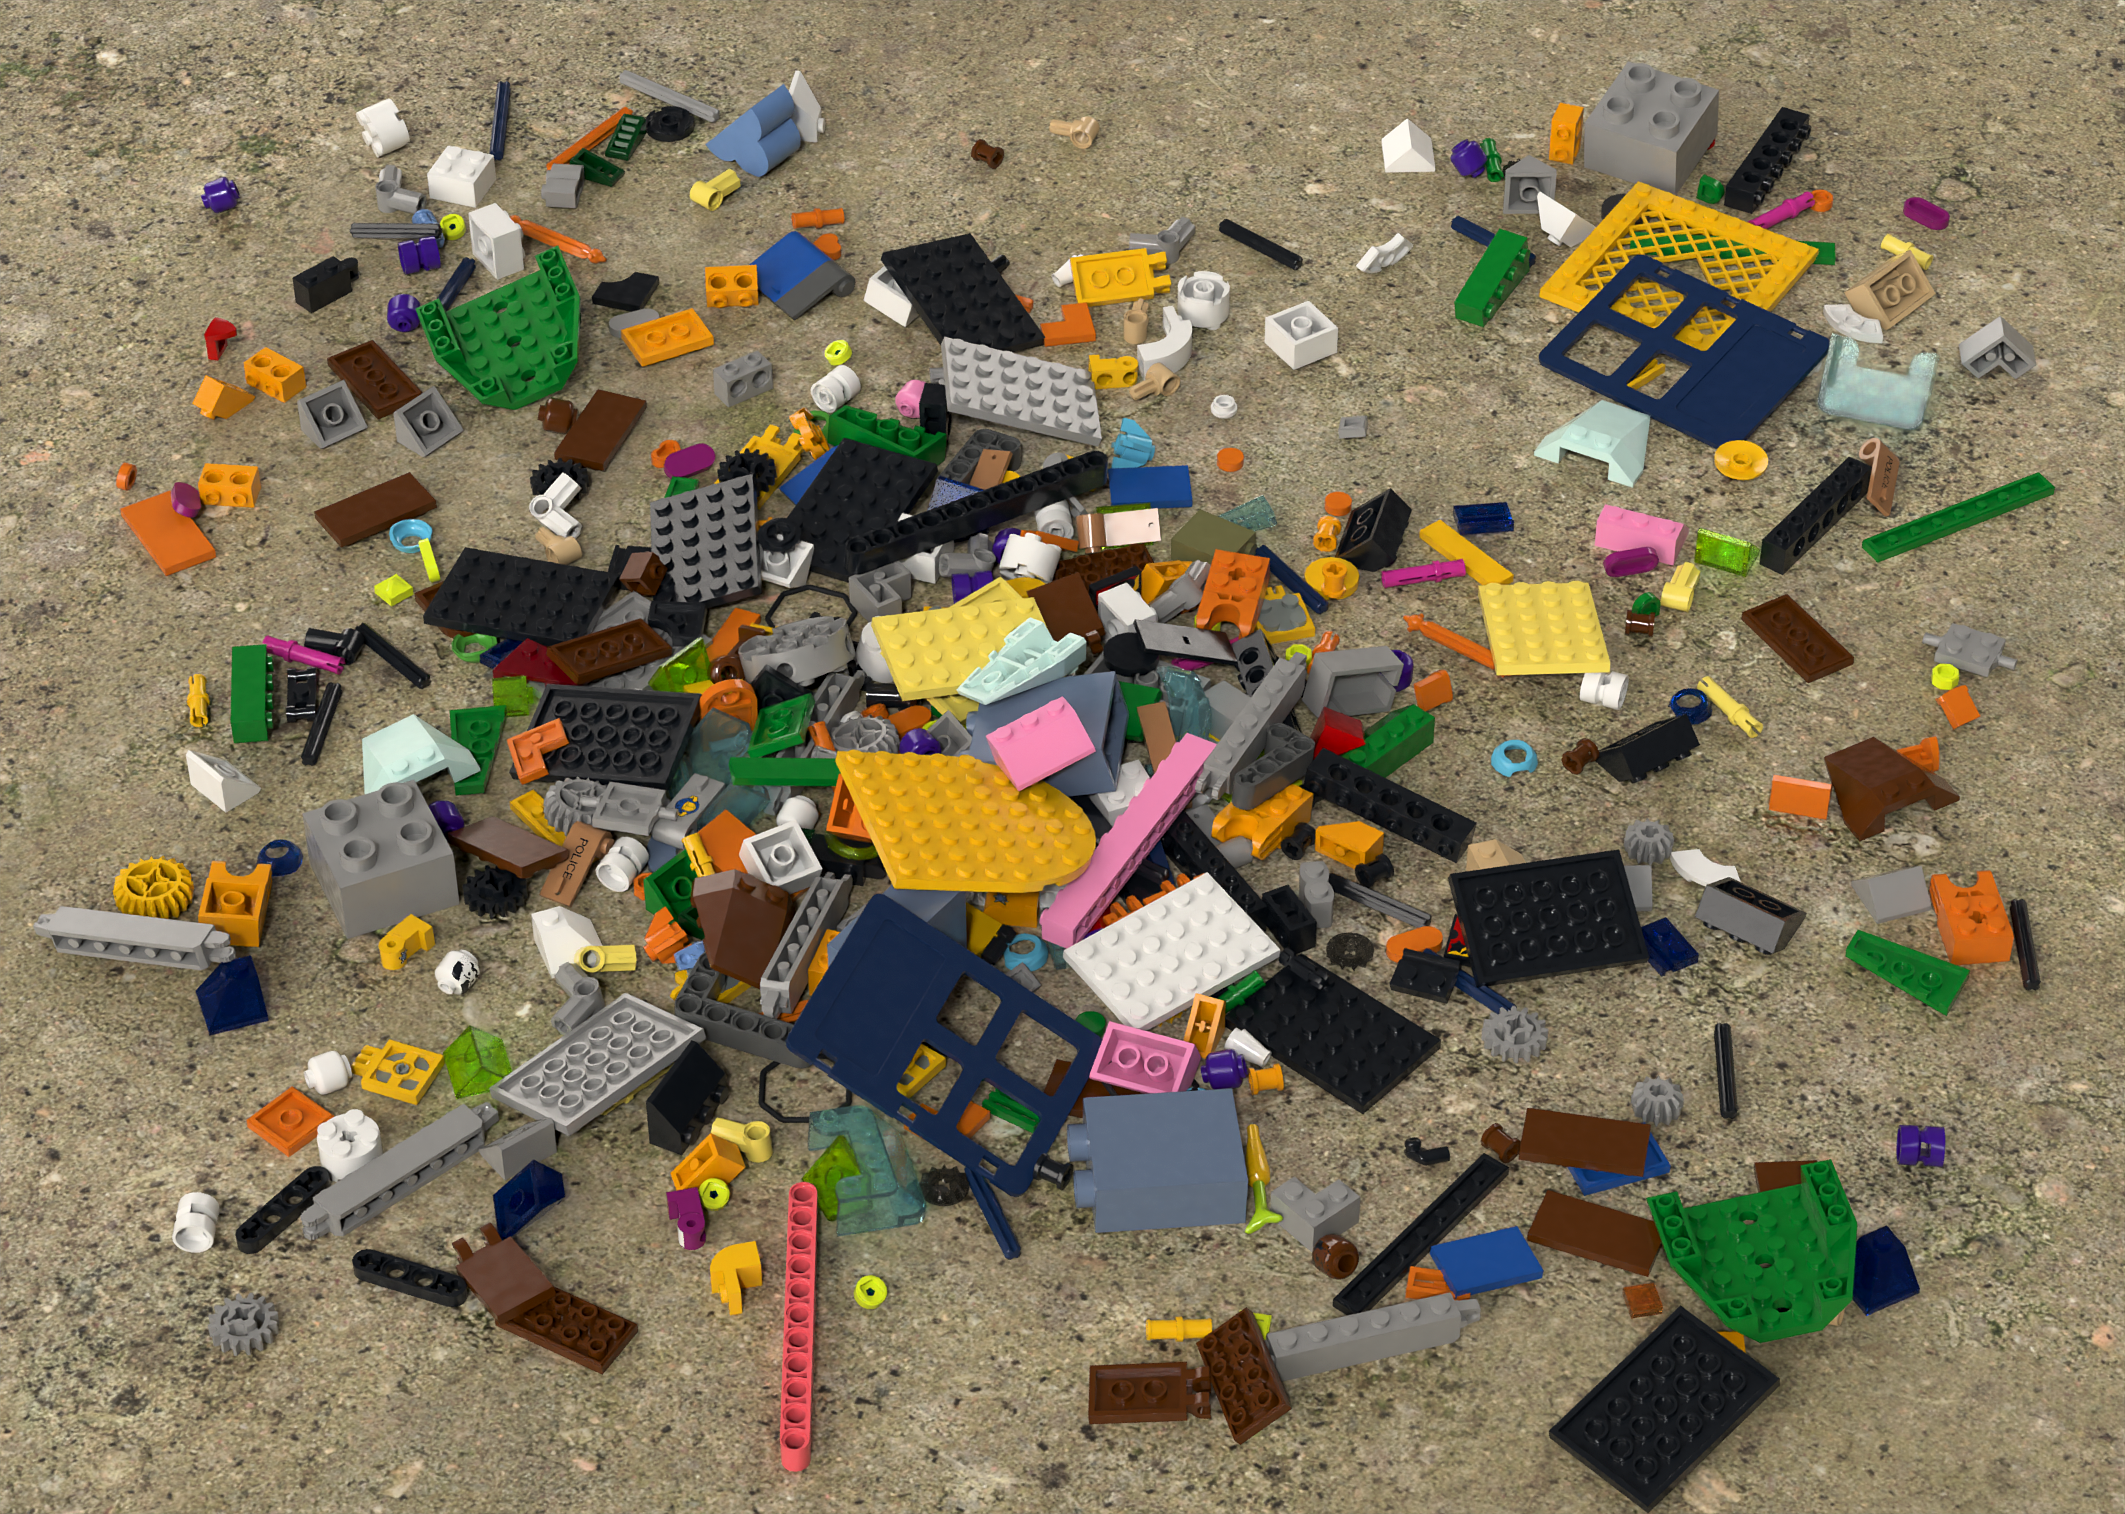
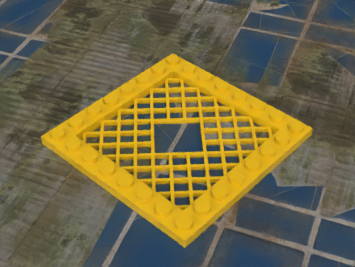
M1638 181L1540 288L1539 297L1580 312L1604 288L1602 283L1610 282L1616 275L1615 269H1622L1629 262L1627 256L1656 252L1658 257L1653 259L1662 263L1696 258L1708 284L1721 290L1730 289L1731 296L1740 300L1745 299V301L1771 312L1813 264L1819 249ZM1645 216H1649V218L1658 216L1660 222L1648 223ZM1641 217L1643 224L1635 225V222ZM1680 225L1682 230L1671 232L1669 226ZM1663 227L1665 233L1653 234L1651 229ZM1646 230L1649 235L1636 237L1634 231ZM1628 232H1629V235L1632 236V237H1629V238H1624L1625 235H1626ZM1703 233L1706 236L1705 239L1693 240L1691 235ZM1686 234L1689 241L1676 243L1673 235ZM1669 236L1672 243L1659 245L1655 237ZM1651 238L1655 245L1641 248L1638 240ZM1634 240L1637 248L1623 249L1622 245L1630 244V241ZM1726 240L1729 247L1716 249L1713 241ZM1731 240L1744 245L1733 246ZM1709 242L1712 249L1698 251L1695 243ZM1680 245H1692L1694 252L1681 254L1678 248ZM1617 246L1618 251L1611 252ZM1674 246L1676 255L1664 256L1660 249ZM1749 248L1751 256L1738 257L1735 251L1736 249ZM1753 248L1763 251L1767 254L1756 255ZM1721 251H1732V259L1721 260L1719 256ZM1714 256L1716 261L1704 262L1702 257ZM1622 257L1624 262L1612 264L1610 258ZM1771 259L1773 265L1761 266L1759 261ZM1603 260H1605L1606 265H1599ZM1754 262L1756 267L1744 269L1742 263ZM1734 264L1738 267V270L1727 271L1725 268L1727 265ZM1719 267L1721 272L1709 273L1707 268ZM1609 270L1611 276L1599 277L1597 272ZM1592 273L1594 278L1587 279V277ZM1759 273L1761 278L1750 280L1747 274ZM1742 275L1744 281L1732 282L1730 277ZM1724 278L1726 281L1724 284L1715 285L1713 279ZM1637 280L1626 292L1637 290L1639 296L1627 297L1626 293L1621 296L1622 298L1618 299L1610 309L1651 328H1657L1672 313L1671 310L1676 309L1684 300L1683 296L1685 295L1676 291L1662 292L1659 284L1652 280L1647 283H1639ZM1597 284L1599 290L1591 291L1586 289L1585 286ZM1747 287L1749 292L1738 294L1735 288ZM1655 288L1657 293L1645 295L1643 289ZM1678 297L1679 302L1668 304L1665 298ZM1660 299L1662 305L1650 306L1648 301ZM1643 302L1644 307L1635 308L1630 303ZM1707 306L1702 308V311H1699L1689 321L1690 325H1686L1674 338L1700 351H1706L1736 319L1716 309L1708 310ZM1665 311L1667 316L1658 317L1653 312ZM1723 314L1726 319L1713 321L1711 316ZM1706 317L1708 322L1696 324L1694 318ZM1711 328L1713 334L1705 335L1700 333L1699 330Z

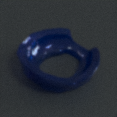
M1694 688L1678 691L1672 696L1668 707H1671L1676 716L1687 714L1691 725L1700 724L1708 720L1713 711L1711 700L1707 694ZM1684 695H1694L1701 699V703L1698 706L1690 708L1680 707L1676 701Z
M274 840L261 849L257 857L256 866L257 864H272V877L288 875L298 870L303 860V854L299 846L292 841ZM269 848H288V852L279 858H270L265 853Z

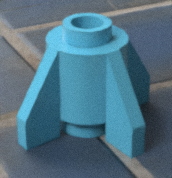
M1123 418L1120 431L1126 433L1125 435L1119 433L1116 442H1112L1111 448H1114V454L1119 455V458L1113 457L1111 468H1134L1145 465L1147 460L1151 461L1153 459L1155 445H1152V439L1134 420Z

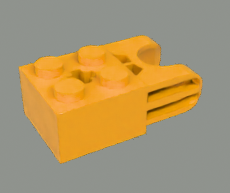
M1291 784L1250 810L1236 808L1231 801L1214 818L1211 837L1220 842L1228 841L1240 835L1248 838L1253 842V850L1250 855L1264 860L1276 848L1281 849L1282 840L1294 833L1295 826L1298 823L1305 822L1308 824L1310 822L1314 793Z
M212 861L200 905L198 923L212 924L215 926L216 931L228 933L231 938L229 945L259 947L272 888V864H257L256 869L251 874L234 876L226 870V861Z

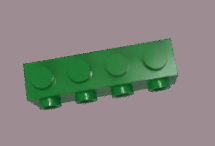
M266 644L232 647L230 723L234 743L268 741V729H273V714L269 710L274 709L273 694L269 693V691H274L273 674H269V672H274L273 655L267 654Z

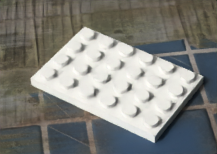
M1208 872L1072 945L1063 952L1064 960L1124 1025L1148 1031L1191 1007L1195 993L1210 996L1280 956L1279 947Z

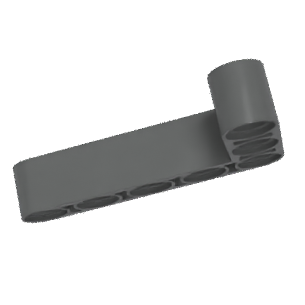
M706 952L701 954L675 999V1016L703 1028L706 1036L705 1040L795 1068L803 1069L811 1066L790 1052L786 1046V1037L793 1024L716 1001L725 984V974L711 969Z

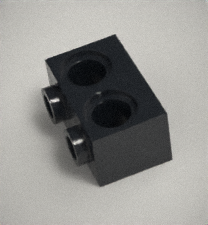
M925 383L919 401L920 427L926 428L925 433L936 435L937 432L947 434V447L952 429V412L947 410L945 385Z
M1285 885L1262 893V900L1267 905V928L1282 948H1290L1297 954L1315 948L1317 921L1291 887Z

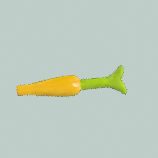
M1255 1124L1247 1126L1245 1165L1248 1185L1253 1188L1255 1212L1245 1229L1246 1234L1258 1231L1266 1223H1279L1283 1220L1281 1215L1267 1208L1265 1187L1270 1182V1169L1260 1139L1259 1127Z

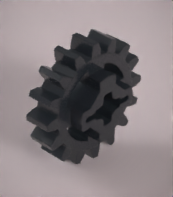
M746 448L744 453L741 454L736 450L734 457L726 455V462L719 463L720 469L717 470L720 483L753 474L756 480L757 497L760 496L759 491L768 492V485H775L774 478L777 477L774 459H769L768 453L760 455L759 449L750 453L749 449Z
M559 458L556 463L548 460V465L539 464V470L532 471L530 485L533 495H543L562 473L568 475L581 487V490L575 495V499L580 500L581 494H587V487H589L587 469L582 468L581 463L573 465L572 459L563 462L562 458Z
M486 865L485 871L481 872L476 869L474 870L475 877H466L467 884H463L464 903L469 905V911L478 910V916L480 917L488 913L490 919H493L495 914H500L504 918L507 911L516 913V906L523 907L524 899L528 898L526 878H518L516 874L508 870L497 868V865L495 869H491L489 865Z

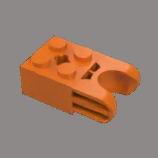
M1215 549L1197 612L1196 628L1211 630L1215 624L1228 621L1234 623L1239 628L1238 640L1253 633L1259 620L1269 583L1270 558Z
M1990 870L1977 871L1976 884L1968 888L1954 885L1946 874H1932L1929 893L1938 919L1937 926L1949 962L1955 965L2010 961L2014 934L1992 872Z

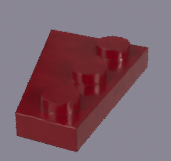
M528 638L493 669V678L503 680L505 676L517 678L519 683L528 684L531 680L542 682L545 687L547 684L586 686L589 683L577 685L546 655V646Z

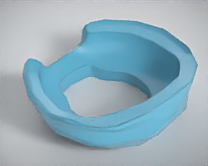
M408 519L395 523L390 528L389 536L393 546L399 551L417 553L420 551L419 545L404 546L401 543L402 540L409 536H417L421 539L428 538L430 541L433 531L429 524L420 519Z
M1509 740L1501 743L1494 749L1491 756V765L1502 775L1511 777L1517 771L1528 770L1532 773L1538 765V759L1533 748L1526 742ZM1512 749L1524 750L1526 752L1525 761L1512 763L1505 756L1504 752Z
M1019 934L1015 936L1010 944L1007 943L1008 948L1004 952L1005 966L1010 970L1023 962L1032 972L1041 968L1047 962L1048 948L1039 936ZM1023 940H1029L1035 944L1033 951L1028 954H1017L1009 950L1011 945Z

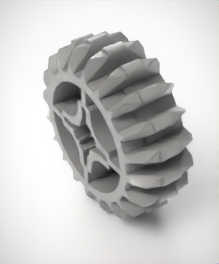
M860 715L857 719L849 718V721L845 723L839 722V727H833L831 733H829L836 751L859 750L872 753L886 751L898 754L900 739L898 731L889 719H883L882 716L874 718L872 715L862 718Z
M576 777L575 780L566 778L564 782L556 781V784L550 786L546 797H544L543 812L544 818L548 820V825L555 827L556 832L563 831L565 836L568 835L576 821L592 825V817L596 808L580 806V797L582 794L598 797L606 790L608 785H601L599 781H590L589 778L583 780L579 777Z

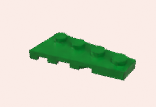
M506 705L449 710L451 739L471 752L481 770L454 783L456 796L485 793L507 716Z
M1857 930L1846 948L1845 957L1945 1016L1950 1012L1969 979V969L1861 930Z

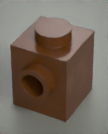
M653 552L632 553L620 576V581L630 592L635 591L641 596L655 595L667 572V567L660 561L659 556Z

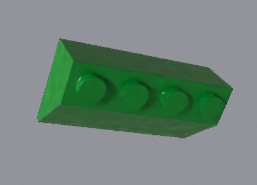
M1415 704L1391 711L1364 731L1365 745L1339 756L1386 778L1434 742L1435 717Z

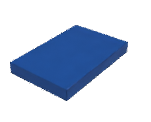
M1188 465L1108 469L1111 510L1192 507Z
M1650 1132L1643 1177L1575 1167L1567 1168L1583 1195L1587 1196L1670 1173L1671 1165Z
M1518 1226L1431 1246L1430 1255L1437 1268L1442 1272L1449 1289L1453 1291L1455 1299L1468 1293L1474 1295L1543 1277L1544 1270Z

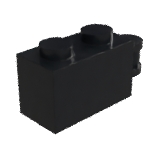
M332 256L294 276L292 279L296 303L312 314L351 293V283L360 277L358 260L350 257L340 261Z
M813 834L810 846L822 867L820 877L824 878L827 872L834 873L835 879L840 880L845 874L852 875V885L864 886L866 878L882 879L885 876L886 870L878 853L871 851V843L843 839L836 836Z

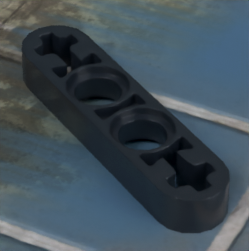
M321 1166L307 1168L240 1225L235 1233L238 1249L245 1254H254L265 1248L302 1215L301 1213L314 1205V1196L331 1186L328 1171ZM291 1197L302 1198L301 1202L297 1204L286 1202ZM272 1215L280 1217L279 1221L275 1223L264 1221Z
M372 1249L361 1250L353 1256L354 1275L362 1281L446 1307H458L467 1300L466 1281L458 1275ZM393 1270L404 1272L402 1276L396 1278L387 1275ZM425 1278L433 1281L430 1285L424 1287L416 1285L419 1280Z

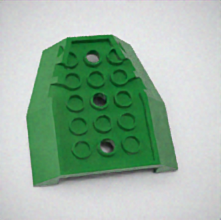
M559 246L535 255L540 268L539 271L449 311H445L439 298L416 308L436 362L482 404L517 410L562 390L578 362L581 297ZM507 308L504 312L497 313L499 310ZM521 342L518 346L511 347L514 343ZM535 376L533 380L525 382L527 378Z
M1831 1159L1800 1165L1802 1184L1683 1208L1677 1191L1646 1198L1670 1267L1726 1327L1759 1343L1823 1330L1853 1300L1858 1225ZM1753 1220L1755 1223L1745 1224L1743 1221ZM1768 1263L1772 1266L1768 1268H1762L1760 1264ZM1784 1307L1790 1310L1786 1312H1779L1776 1309Z

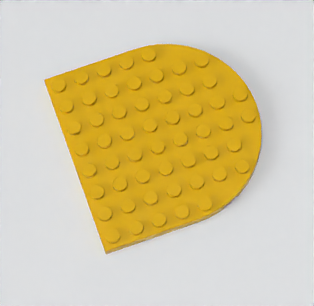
M859 750L837 751L835 762L894 889L1003 893L1043 891L1044 885L1055 883L1060 887L1072 882L1081 876L1091 863L1096 846V836L1089 818L1073 800L1042 780L1018 791L999 766L984 763L970 755L956 757L945 756L939 753L918 755L913 752L894 754L886 751H878L876 753L861 752Z

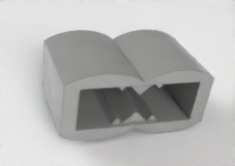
M554 163L551 170H547L546 184H543L541 189V197L545 199L546 207L577 208L585 182L584 165Z
M1323 861L1303 862L1300 865L1299 899L1317 921L1316 929L1331 927L1333 923L1334 890L1329 883V869Z

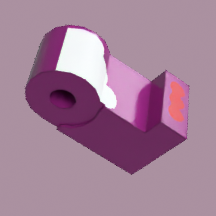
M697 1187L666 1192L669 1219L678 1218L677 1227L680 1246L687 1250L701 1248L706 1242L705 1220Z

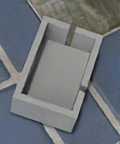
M1388 646L1315 653L1302 701L1317 718H1319L1324 706L1348 716L1389 712L1396 693L1393 686H1398L1404 664Z

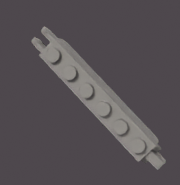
M1296 652L1289 661L1282 658L1278 659L1203 763V772L1195 786L1197 793L1203 794L1208 786L1213 788L1211 795L1216 800L1220 799L1224 793H1233L1235 774L1255 762L1265 748L1268 726L1274 723H1282L1302 696L1307 675L1305 670L1307 655Z
M848 668L837 673L829 672L813 697L815 704L809 726L825 721L829 733H831L833 727H839L842 717L852 712L859 701V691L865 681V671L857 670L853 677L849 676ZM808 729L804 743L780 750L775 758H811L815 744ZM764 786V813L775 816L788 798L800 795L805 786Z
M827 872L824 878L815 877L761 977L760 1005H762L764 1016L777 1019L780 1013L792 1014L808 983V968L826 930H836L849 905L848 895L852 888V875L845 874L841 880L835 879V875L832 872Z
M60 906L55 914H41L38 921L33 925L37 935L52 939L59 953L193 970H203L208 968L212 962L225 963L231 962L236 958L235 949L230 946L228 947L231 940L230 935L225 932L216 931L215 926L212 924Z
M488 1102L472 1109L462 1104L432 1124L423 1127L419 1132L403 1142H399L395 1147L379 1157L372 1159L358 1170L346 1175L334 1185L322 1190L313 1197L314 1205L307 1208L300 1215L302 1225H305L302 1228L304 1238L315 1240L328 1232H331L334 1236H345L477 1153L478 1149L485 1146L484 1132L499 1121L498 1111Z
M1451 1292L1268 1333L1264 1341L1279 1378L1283 1382L1453 1343L1460 1337L1461 1328L1480 1320L1481 1308L1477 1299L1458 1301L1454 1300Z

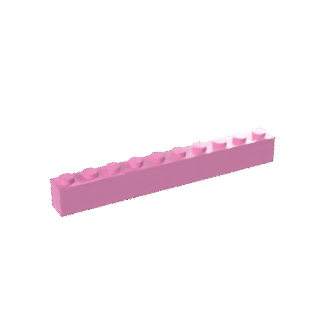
M1186 733L1180 742L1174 744L1171 754L1166 760L1160 762L1156 773L1152 778H1148L1145 781L1143 789L1137 797L1134 796L1131 799L1127 810L1123 815L1120 814L1116 818L1112 829L1101 837L1087 870L1081 876L1069 882L1064 890L1061 889L1050 908H1046L1042 912L1039 921L1040 925H1042V939L1066 949L1082 941L1137 870L1139 864L1142 863V859L1147 857L1195 795V786L1203 772V763L1217 744Z

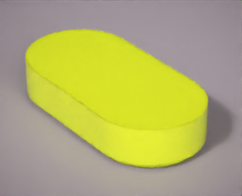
M429 539L419 540L418 545L429 581L432 583L440 581L441 578Z

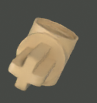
M1088 116L1082 117L1080 120L1075 119L1073 123L1052 119L1049 126L1051 133L1070 137V141L1080 149L1090 147L1100 129L1098 122Z
M1142 298L1134 302L1132 310L1124 314V340L1130 344H1140L1147 339V326L1149 323L1147 310L1149 305Z
M1155 363L1148 369L1145 380L1130 387L1129 393L1133 400H1138L1150 393L1154 395L1162 393L1164 396H1170L1179 388L1180 378L1162 363Z
M540 527L535 534L536 540L546 548L545 554L548 562L568 565L582 557L581 548L572 536L567 538L562 535L556 536L544 527Z

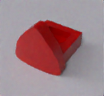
M215 317L209 324L204 334L208 359L218 361L228 346L227 339L237 336L236 327L231 322Z

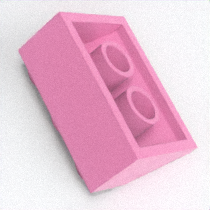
M1605 504L1597 520L1595 546L1617 552L1641 547H1652L1656 550L1659 562L1674 565L1689 534V528L1685 524Z
M1063 696L986 735L996 764L1018 791L1096 752L1075 710Z
M1109 1021L1089 1078L1145 1094L1183 1092L1192 1085L1201 1056L1196 1045L1193 1043Z

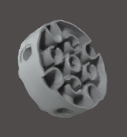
M833 616L803 619L772 629L773 634L770 636L756 635L748 639L739 647L738 651L744 675L749 684L763 667L768 665L792 679L795 683L807 686L814 683V678L829 672L845 670L848 668L847 663L855 657V649L846 619L839 618L834 620Z

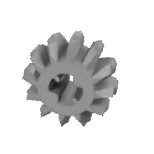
M1648 818L1645 822L1636 820L1634 825L1628 826L1624 838V847L1629 859H1637L1638 865L1643 862L1652 865L1653 862L1662 864L1664 859L1670 857L1674 844L1673 833L1670 832L1669 825H1661L1660 820L1651 822Z
M1659 1075L1656 1079L1646 1076L1643 1082H1637L1634 1087L1633 1094L1631 1095V1104L1635 1117L1642 1118L1643 1122H1654L1656 1127L1661 1122L1669 1126L1672 1120H1678L1684 1105V1098L1680 1085L1673 1084L1671 1078L1661 1080Z

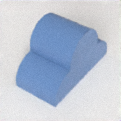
M784 84L705 145L719 159L724 161L735 160L744 171L756 177L765 175L796 152L801 144L799 131L790 118L794 112V103L790 92Z

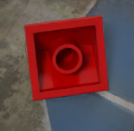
M1325 706L1323 707L1310 736L1315 742L1313 760L1322 748L1340 755L1365 745L1364 728L1361 720Z

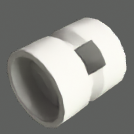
M839 365L829 372L827 376H824L812 385L811 395L821 410L832 413L856 396L861 390V384L853 370L845 365Z
M1066 499L1034 511L1038 531L1068 539L1072 538L1074 528L1069 504Z
M1613 671L1609 675L1606 672L1585 673L1580 690V700L1592 704H1597L1601 701L1604 707L1620 710L1626 696L1629 676Z
M621 837L617 839L608 854L598 864L596 875L599 881L610 890L624 892L647 864L649 854L646 848L637 840L630 837Z
M192 1192L180 1199L172 1234L173 1242L177 1247L191 1253H200L211 1248L214 1242L215 1226L220 1210L219 1203L215 1198L201 1192Z

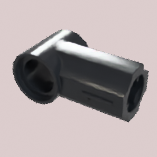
M309 628L306 632L304 647L343 657L345 664L342 665H351L362 649L365 639L359 631L352 628L344 629L342 633Z
M867 683V708L879 703L884 704L886 708H897L899 711L915 705L922 706V699L902 701L895 684Z

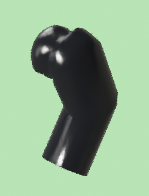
M1417 1137L1408 1138L1404 1142L1406 1147L1404 1153L1407 1158L1424 1166L1450 1161V1153L1447 1146L1425 1149L1421 1147V1140Z

